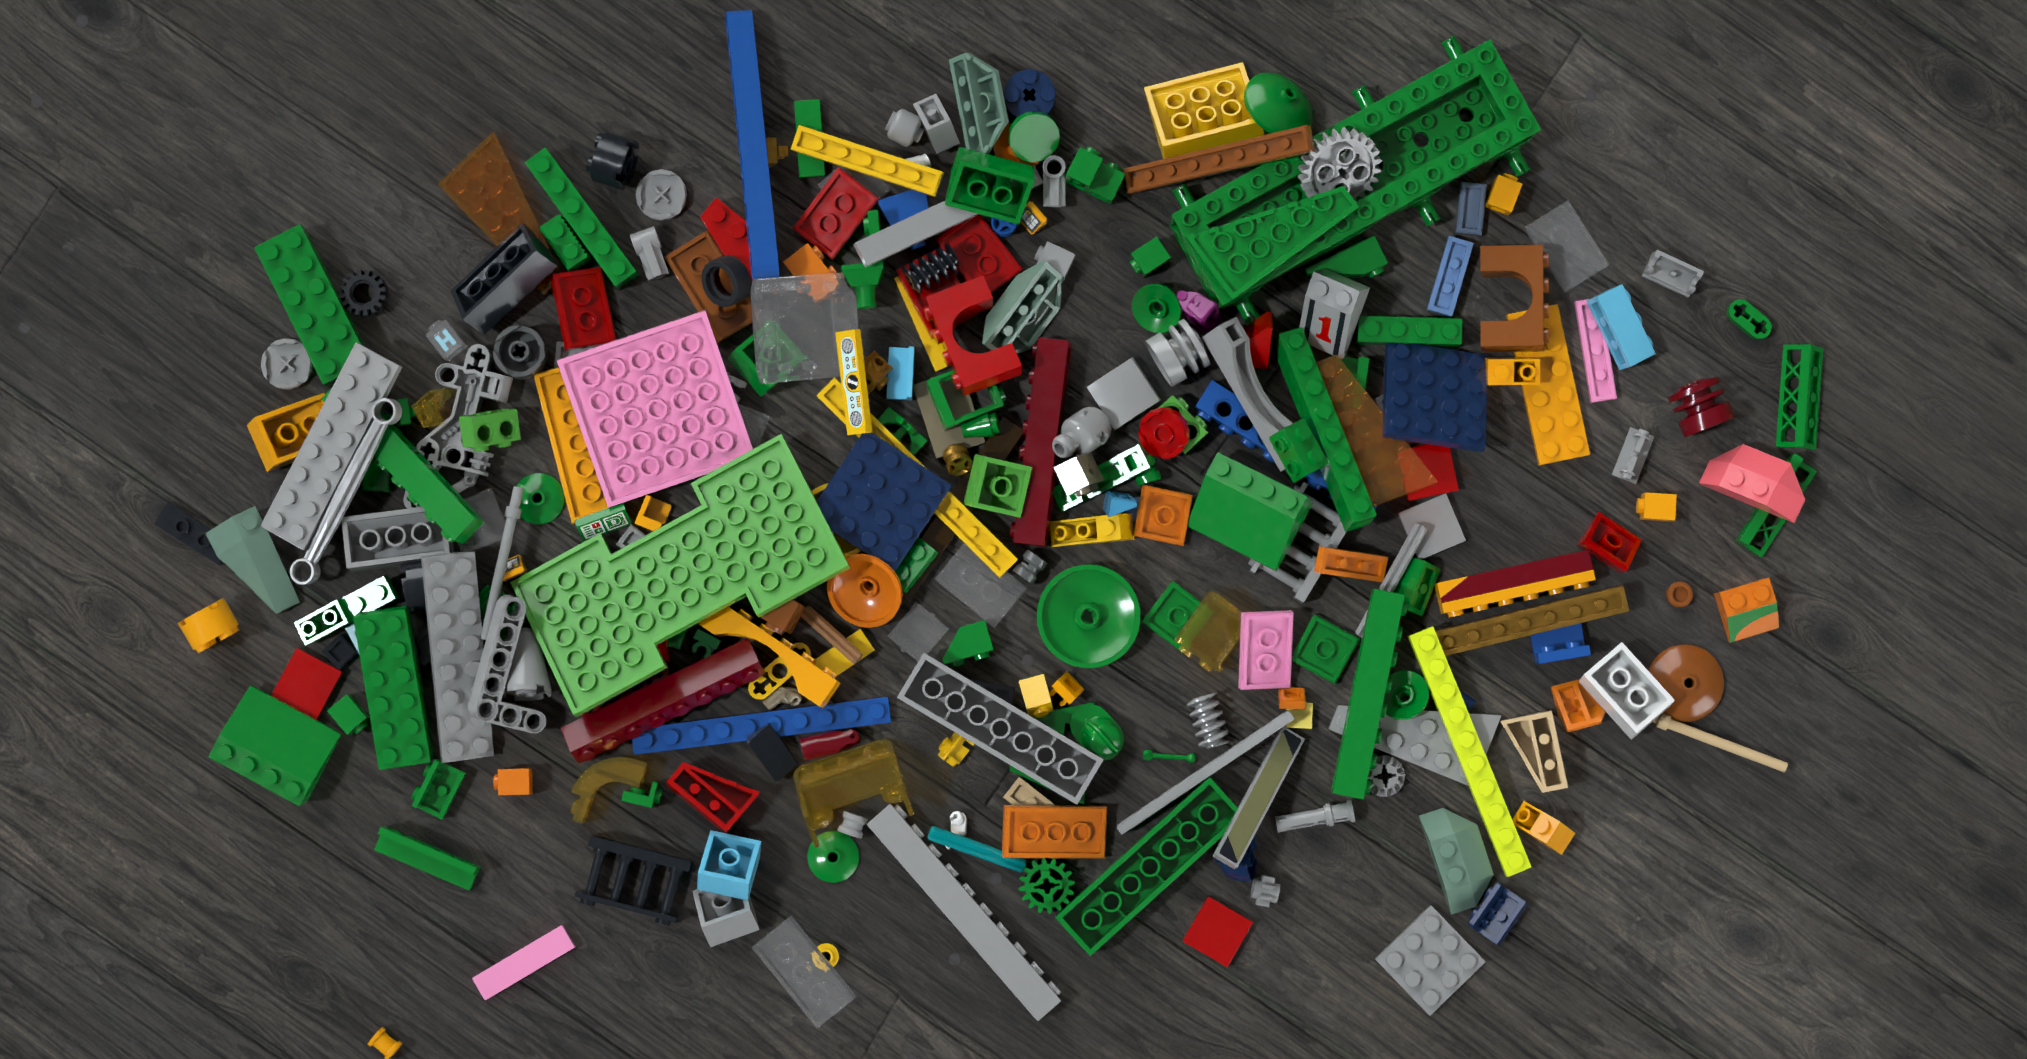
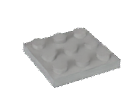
M1431 905L1375 958L1429 1016L1485 963V960Z

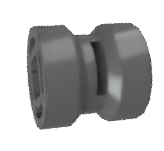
M1027 549L1023 554L1022 562L1016 564L1012 571L1033 585L1037 580L1039 571H1043L1048 564Z

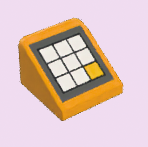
M1030 201L1025 206L1020 222L1031 235H1034L1047 224V218Z
M521 555L508 559L503 581L506 582L527 573V568Z

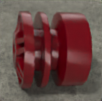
M1719 377L1700 379L1679 388L1673 395L1667 397L1669 403L1681 399L1683 405L1672 410L1674 413L1686 411L1688 415L1678 422L1684 438L1735 417L1729 401L1716 403L1715 398L1725 392L1724 389L1715 392L1711 391V386L1720 383Z

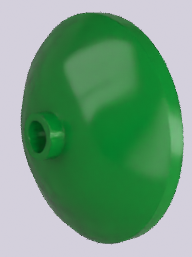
M1266 72L1255 75L1247 83L1244 90L1246 108L1253 120L1269 134L1304 125L1312 126L1313 110L1305 92L1291 79L1279 74Z

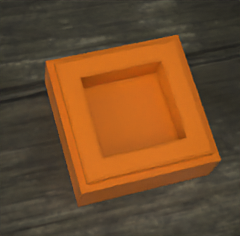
M1296 687L1279 688V709H1305V689Z

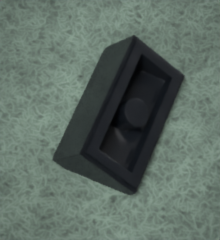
M770 723L748 735L747 742L775 782L781 780L798 765V762Z

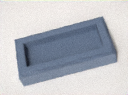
M1460 183L1455 234L1482 235L1487 184Z

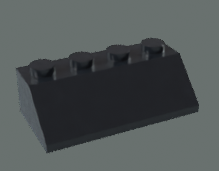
M522 223L451 290V293L462 319L485 335L509 311H512L527 294H530L545 277L549 276L557 265L551 252L525 223Z

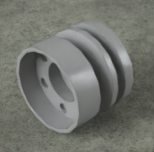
M1184 319L1177 322L1181 331L1180 334L1173 325L1168 327L1172 338L1169 341L1161 333L1145 341L1154 362L1171 387L1187 379L1184 366L1187 365L1194 373L1199 372L1196 359L1203 368L1210 365L1206 348L1201 338Z

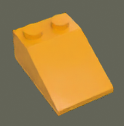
M325 393L256 416L247 424L267 472L294 462L324 404L321 398Z

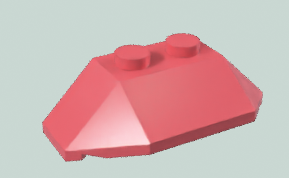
M1744 444L1711 459L1699 482L1702 486L1792 523H1795L1805 503L1804 495L1791 463Z

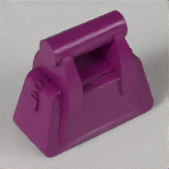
M1178 292L1177 297L1185 318L1205 335L1212 331L1221 320L1218 304L1197 292Z

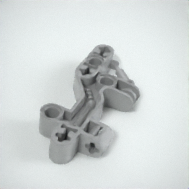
M475 344L468 349L464 366L444 363L437 367L435 377L438 383L446 388L457 390L452 413L449 418L424 437L416 447L426 459L428 458L429 462L433 463L432 466L438 472L441 467L465 471L464 479L451 485L458 493L470 486H474L479 475L489 476L486 468L491 465V463H488L489 458L494 456L492 453L484 451L474 452L472 448L463 447L459 416L480 413L484 398L507 403L513 380L512 377L490 372L493 354L487 347L481 344ZM482 351V354H484L486 357L485 360L480 359L478 364V360H476L474 356L475 354H480ZM478 365V367L483 370L482 373L475 369H471V366L477 368ZM448 369H453L455 373L454 379L451 382H444V372ZM432 446L435 449V453L429 454L428 457V454L424 452L425 447L430 448ZM454 450H459L461 458L457 463L452 464L449 461V454ZM468 452L474 454L473 459H469V462L472 463L471 468L465 467L468 461ZM405 490L403 500L407 509L415 508V504L407 497L409 493Z

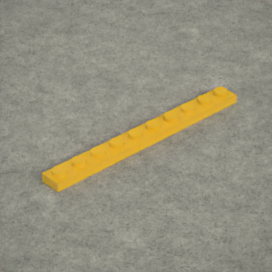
M834 377L816 396L846 425L842 386ZM870 413L872 433L925 467ZM950 491L947 493L935 514L1000 578L1018 558Z

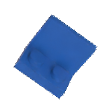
M1581 623L1530 635L1535 664L1591 655L1589 645L1584 643Z

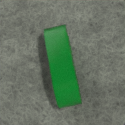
M1738 299L1727 307L1726 314L1728 319L1750 338L1761 340L1770 334L1772 329L1771 322L1749 302ZM1734 306L1737 308L1739 306H1743L1744 309L1742 312L1748 317V319H1746L1742 315H1740L1739 317H1735L1734 314L1736 310L1734 309ZM1752 320L1756 324L1762 322L1764 324L1762 329L1765 332L1756 334L1754 332L1756 327L1750 321Z

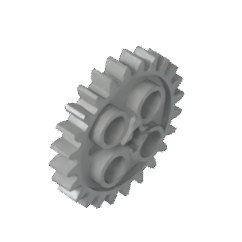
M1343 127L1340 134L1335 128L1332 129V136L1330 137L1325 132L1322 133L1323 140L1321 142L1313 139L1316 145L1314 147L1315 152H1310L1308 156H1301L1305 164L1298 166L1302 174L1298 175L1299 180L1302 182L1300 187L1308 198L1335 189L1334 187L1338 183H1340L1338 187L1344 186L1355 202H1357L1356 197L1358 196L1361 198L1366 197L1364 194L1365 190L1373 191L1370 183L1379 181L1374 174L1381 172L1377 164L1381 163L1382 160L1378 156L1379 150L1374 146L1375 144L1363 132L1359 134L1354 128L1349 133Z

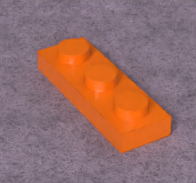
M1319 546L1314 572L1383 582L1388 557Z

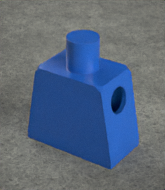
M914 190L878 200L879 207L889 226L928 209L927 195ZM925 240L911 246V250L915 251L926 247Z

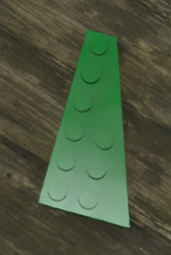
M1341 186L1300 201L1291 202L1275 209L1235 220L1219 227L1210 228L1185 238L1233 301L1357 210L1359 206L1346 188Z

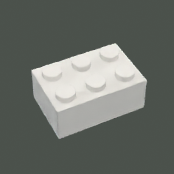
M1622 642L1588 670L1579 680L1580 684L1631 740L1675 701Z

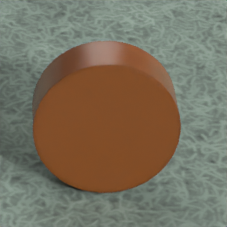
M1685 582L1672 583L1666 590L1668 603L1676 608L1687 606L1693 599L1692 588Z

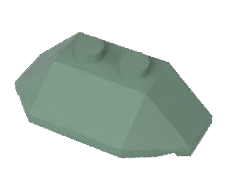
M964 53L949 59L965 145L966 149L988 154L1008 123L1000 75L997 69L970 53Z
M1044 260L1016 275L986 316L982 344L991 351L1013 343L1017 354L1030 350L1060 310L1063 276Z
M1445 808L1419 815L1418 817L1450 914L1476 907L1494 875L1478 825Z

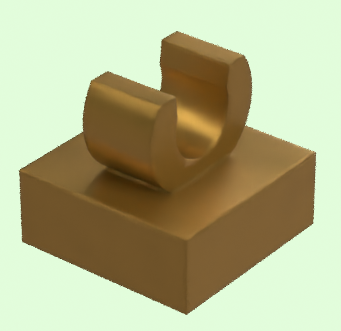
M766 138L768 167H772L778 163V159L788 157V146H777L776 138Z

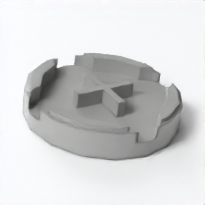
M663 169L651 171L637 185V204L642 212L653 220H671L678 216L686 206L688 197L686 186L681 178L672 171Z
M284 338L274 341L262 355L261 369L263 376L273 386L279 389L293 390L300 388L309 380L313 373V364L302 343L295 339Z

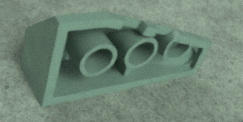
M254 506L230 517L208 531L206 536L217 557L232 569L235 575L240 580H243L275 614H278L299 604L300 601L268 530L260 526L263 520Z

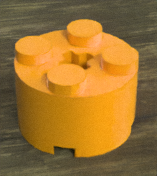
M224 598L178 623L193 650L196 649L198 653L216 644V637H219L221 641L239 631L237 627L239 623Z

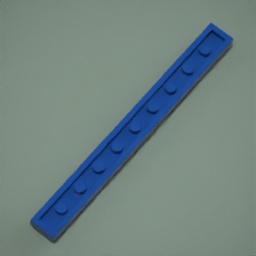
M888 697L827 704L824 709L819 706L662 725L654 727L642 733L639 737L632 739L634 755L747 741L748 735L768 723L772 725L779 737L891 723Z

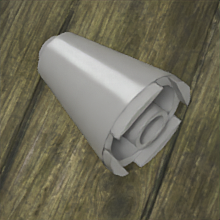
M521 628L502 698L507 699V695L514 696V701L542 700L543 694H547L550 697L552 690L542 649L533 629Z

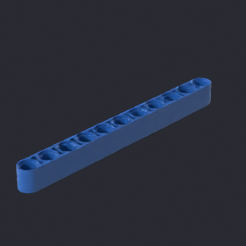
M752 10L726 11V32L751 274L753 280L779 278V262Z

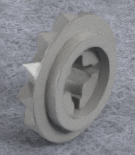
M1377 756L1375 768L1370 769L1368 779L1372 780L1370 792L1381 797L1396 794L1404 785L1405 772L1402 764L1391 756ZM1383 765L1387 773L1395 774V776L1387 780L1386 787L1383 784V780L1373 778V776L1382 773Z

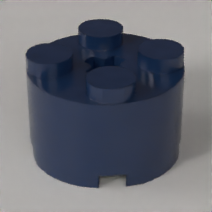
M1025 69L1014 74L1008 80L1004 90V101L1008 115L1013 120L1025 112L1031 111L1033 113L1038 111L1044 112L1050 116L1055 105V88L1052 81L1044 73L1033 69ZM1033 93L1035 101L1028 100L1026 102L1025 94L1030 95Z

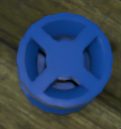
M996 218L991 219L992 230L997 236L1008 237L1015 232L1017 224Z

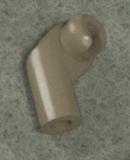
M781 686L762 702L772 711L780 703L797 706L802 698L797 689Z

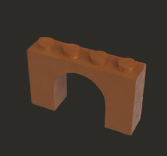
M1543 245L1480 246V271L1482 278H1516L1523 281L1530 288L1533 295L1529 309L1521 317L1509 321H1481L1482 353L1544 351V343H1549V328H1544V318H1549V303H1544V293H1549V278H1544V268H1549V253H1544Z

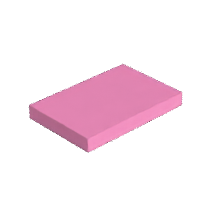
M1291 610L1241 612L1238 686L1241 690L1291 688L1294 615Z

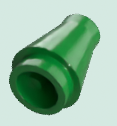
M987 412L968 422L961 423L964 439L969 437H995V434L1000 433L997 414Z

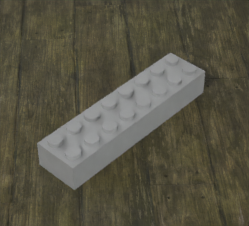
M925 653L922 654L897 697L1075 804H1078L1104 760Z

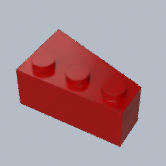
M716 197L700 218L722 253L738 258L745 265L752 282L746 221Z
M685 762L679 766L666 782L667 787L721 832L726 834L760 794L759 791L716 776Z

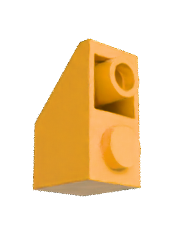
M1485 357L1487 385H1540L1539 358Z
M1523 801L1512 819L1517 828L1561 855L1575 835V832L1563 823Z

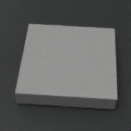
M1446 493L1398 513L1407 536L1415 523H1420L1427 528V532L1415 552L1417 559H1424L1466 541Z

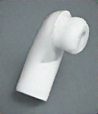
M954 811L950 815V832L965 837L967 834V818L964 813Z

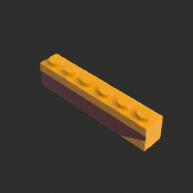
M1589 550L1439 582L1434 586L1441 614L1448 613L1450 618L1463 615V609L1473 607L1474 612L1489 609V603L1498 602L1499 606L1513 604V598L1523 596L1524 601L1539 598L1538 593L1548 591L1549 595L1563 593L1566 586L1573 585L1574 590L1590 587L1589 581L1596 579Z

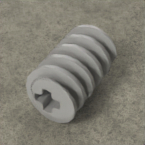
M1217 692L1194 698L1187 703V707L1196 709L1189 714L1190 717L1198 718L1192 724L1193 727L1201 728L1195 736L1204 738L1198 744L1199 747L1208 749L1231 742V740L1223 739L1229 733L1228 730L1220 729L1226 723L1225 720L1217 719L1223 713L1222 710L1214 709V707L1220 704V701L1211 700V697L1217 694Z

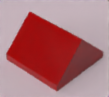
M1598 512L1577 543V546L1584 550H1589L1591 555L1617 572L1623 573L1629 569L1642 539L1601 512Z

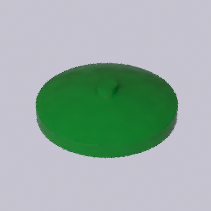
M1098 565L1074 566L1055 576L1044 589L1037 608L1038 630L1048 650L1061 661L1079 668L1102 667L1122 657L1135 641L1140 626L1139 602L1129 583L1115 571Z

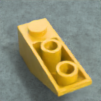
M1116 514L1111 517L1102 515L1050 522L1052 547L1135 540L1133 536L1132 514Z

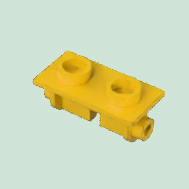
M954 732L951 738L947 737L942 741L939 746L940 752L938 756L943 760L948 756L946 762L954 767L956 764L959 765L970 751L962 744L967 741L973 746L974 743Z

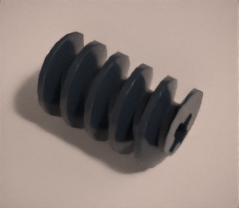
M949 244L944 245V250L937 248L936 255L931 252L928 253L927 260L920 257L918 265L911 262L909 270L906 267L901 268L909 286L920 295L923 293L922 285H925L929 290L932 289L931 280H934L939 285L941 284V275L947 280L950 279L948 271L951 270L955 275L959 274L957 267L959 262Z

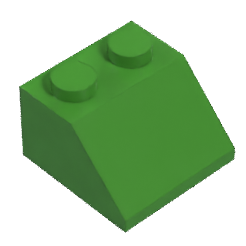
M975 454L964 505L1021 518L1032 467Z

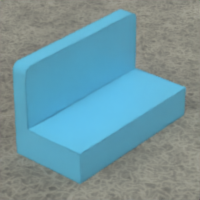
M909 346V348L889 347L888 364L893 369L888 374L890 380L887 383V399L913 400L914 346Z

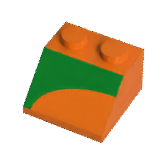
M1769 577L1714 593L1729 643L1779 628L1777 601Z

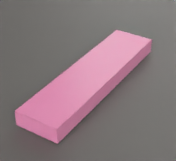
M1589 299L1575 301L1590 403L1617 399L1609 347L1586 302Z
M561 925L472 979L484 1000H487L576 946L565 927Z

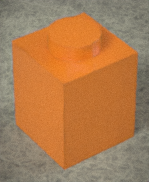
M532 768L498 769V774H494L493 779L494 790H498V795L533 794Z

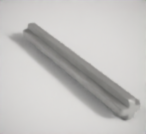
M1420 523L1413 525L1378 590L1394 592L1427 532L1425 526ZM1367 611L1356 630V635L1361 638Z

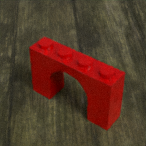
M984 276L926 296V306L923 307L927 321H932L935 326L932 332L937 344L942 343L945 350L942 352L944 362L947 367L951 366L954 371L951 377L955 388H961L964 396L1022 375V364L1013 343L986 353L977 354L962 349L954 339V330L961 320L993 307V297Z

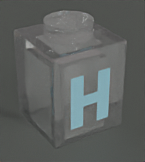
M446 319L442 322L441 320L434 322L428 328L429 332L425 335L447 362L468 347L466 342Z

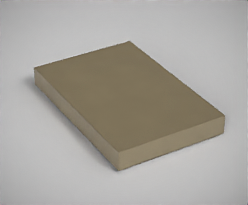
M953 380L940 384L954 419L975 411L970 394L964 396L961 388H955ZM926 381L913 385L936 459L943 457L944 450L952 444L960 443L969 449L985 443L984 437L964 439L961 425L945 431L926 387Z

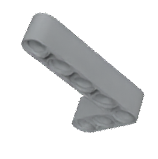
M504 595L497 600L469 699L468 711L471 716L483 722L529 733H539L546 725V718L542 712L531 707L502 700L526 613L525 603L521 599L511 595ZM513 601L515 609L512 613L508 614L507 606ZM503 627H507L508 634L504 639H501L500 631ZM500 652V661L497 664H493V656ZM493 677L494 685L487 690L486 682L489 678ZM486 702L487 710L484 714L480 715L479 707L482 703ZM510 708L511 716L504 721L503 713L506 709ZM534 714L535 721L531 726H528L527 719L530 715Z

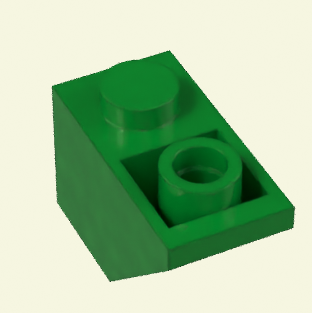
M985 620L959 628L942 659L944 665L949 664L950 668L965 664L964 659L974 656L975 661L990 657L989 652L993 651V646Z

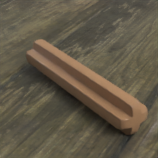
M811 606L804 608L801 617L849 661L856 664L862 658L863 654Z

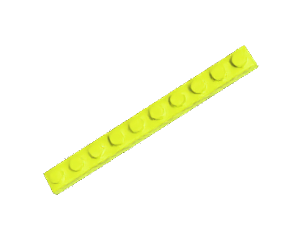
M1431 626L1409 635V641L1505 876L1510 877L1531 868L1434 627Z

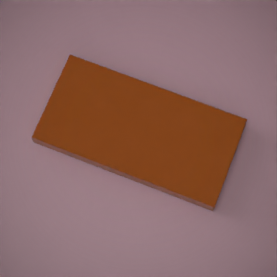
M706 230L664 258L697 311H706L717 343L720 344L761 319L762 316L749 295L741 302L730 307H720L707 297L701 281L702 270L707 263L723 256L709 231ZM720 268V281L727 292L732 294V281L729 275Z

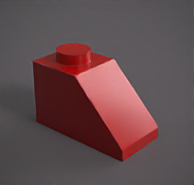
M1266 312L1243 328L1250 339V353L1254 368L1268 369L1272 336V312Z

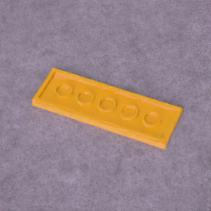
M555 368L536 373L534 379L572 524H575L576 519L608 508L560 369Z

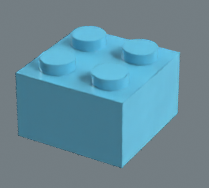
M710 830L698 871L697 890L748 901L760 860L761 841Z

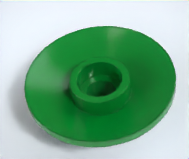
M1160 284L1143 286L1134 295L1132 301V312L1136 321L1150 332H1168V327L1172 325L1175 327L1181 318L1182 309L1179 299L1166 286ZM1156 302L1160 303L1163 308H1159Z
M544 473L530 474L524 477L516 486L524 488L519 509H522L520 517L532 524H546L556 519L561 513L565 503V495L560 483L552 476ZM537 493L542 495V501L539 503H535L533 500V496Z
M1407 670L1398 671L1388 676L1392 678L1390 693L1385 692L1383 702L1387 703L1386 715L1396 720H1408L1419 715L1427 706L1430 694L1429 687L1424 678L1413 671ZM1404 696H1410L1408 701L1402 702Z
M839 831L824 832L817 836L810 844L807 854L808 864L813 874L825 882L836 883L844 881L855 872L858 866V847L847 834ZM835 852L838 855L837 861H829L828 854Z

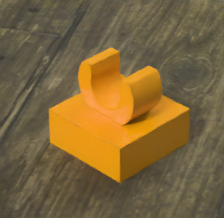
M1066 671L1052 685L1053 689L1049 695L1052 697L1055 693H1058L1063 698L1059 705L1064 706L1066 703L1070 705L1085 689Z

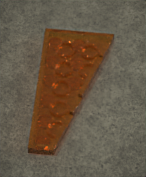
M493 131L444 177L438 185L496 246L503 242L520 224L525 223L550 251L497 135ZM558 266L551 274L561 273ZM550 275L545 277L536 286L544 296L553 289Z
M1338 355L1316 362L1373 507L1439 483L1406 441L1382 437L1383 412Z

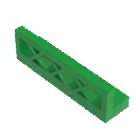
M1811 344L1783 345L1776 447L1816 450L1823 362L1822 347ZM1791 351H1801V361L1796 366L1790 362ZM1796 375L1799 379V386L1792 392L1789 388V380ZM1794 401L1797 404V412L1790 417L1787 413V406ZM1790 426L1795 430V442H1785V432Z
M1794 453L1788 456L1786 462L1791 463L1794 472L1799 467L1808 473L1804 481L1799 483L1802 493H1804L1817 471L1803 463V458ZM1755 508L1735 542L1762 558L1786 520L1778 517V522L1775 526L1766 527L1764 520L1769 513ZM1773 529L1768 536L1767 530ZM1762 531L1765 542L1759 550L1751 545L1750 542L1757 532Z
M388 826L380 827L378 832L380 837L375 846V851L466 890H471L481 866Z

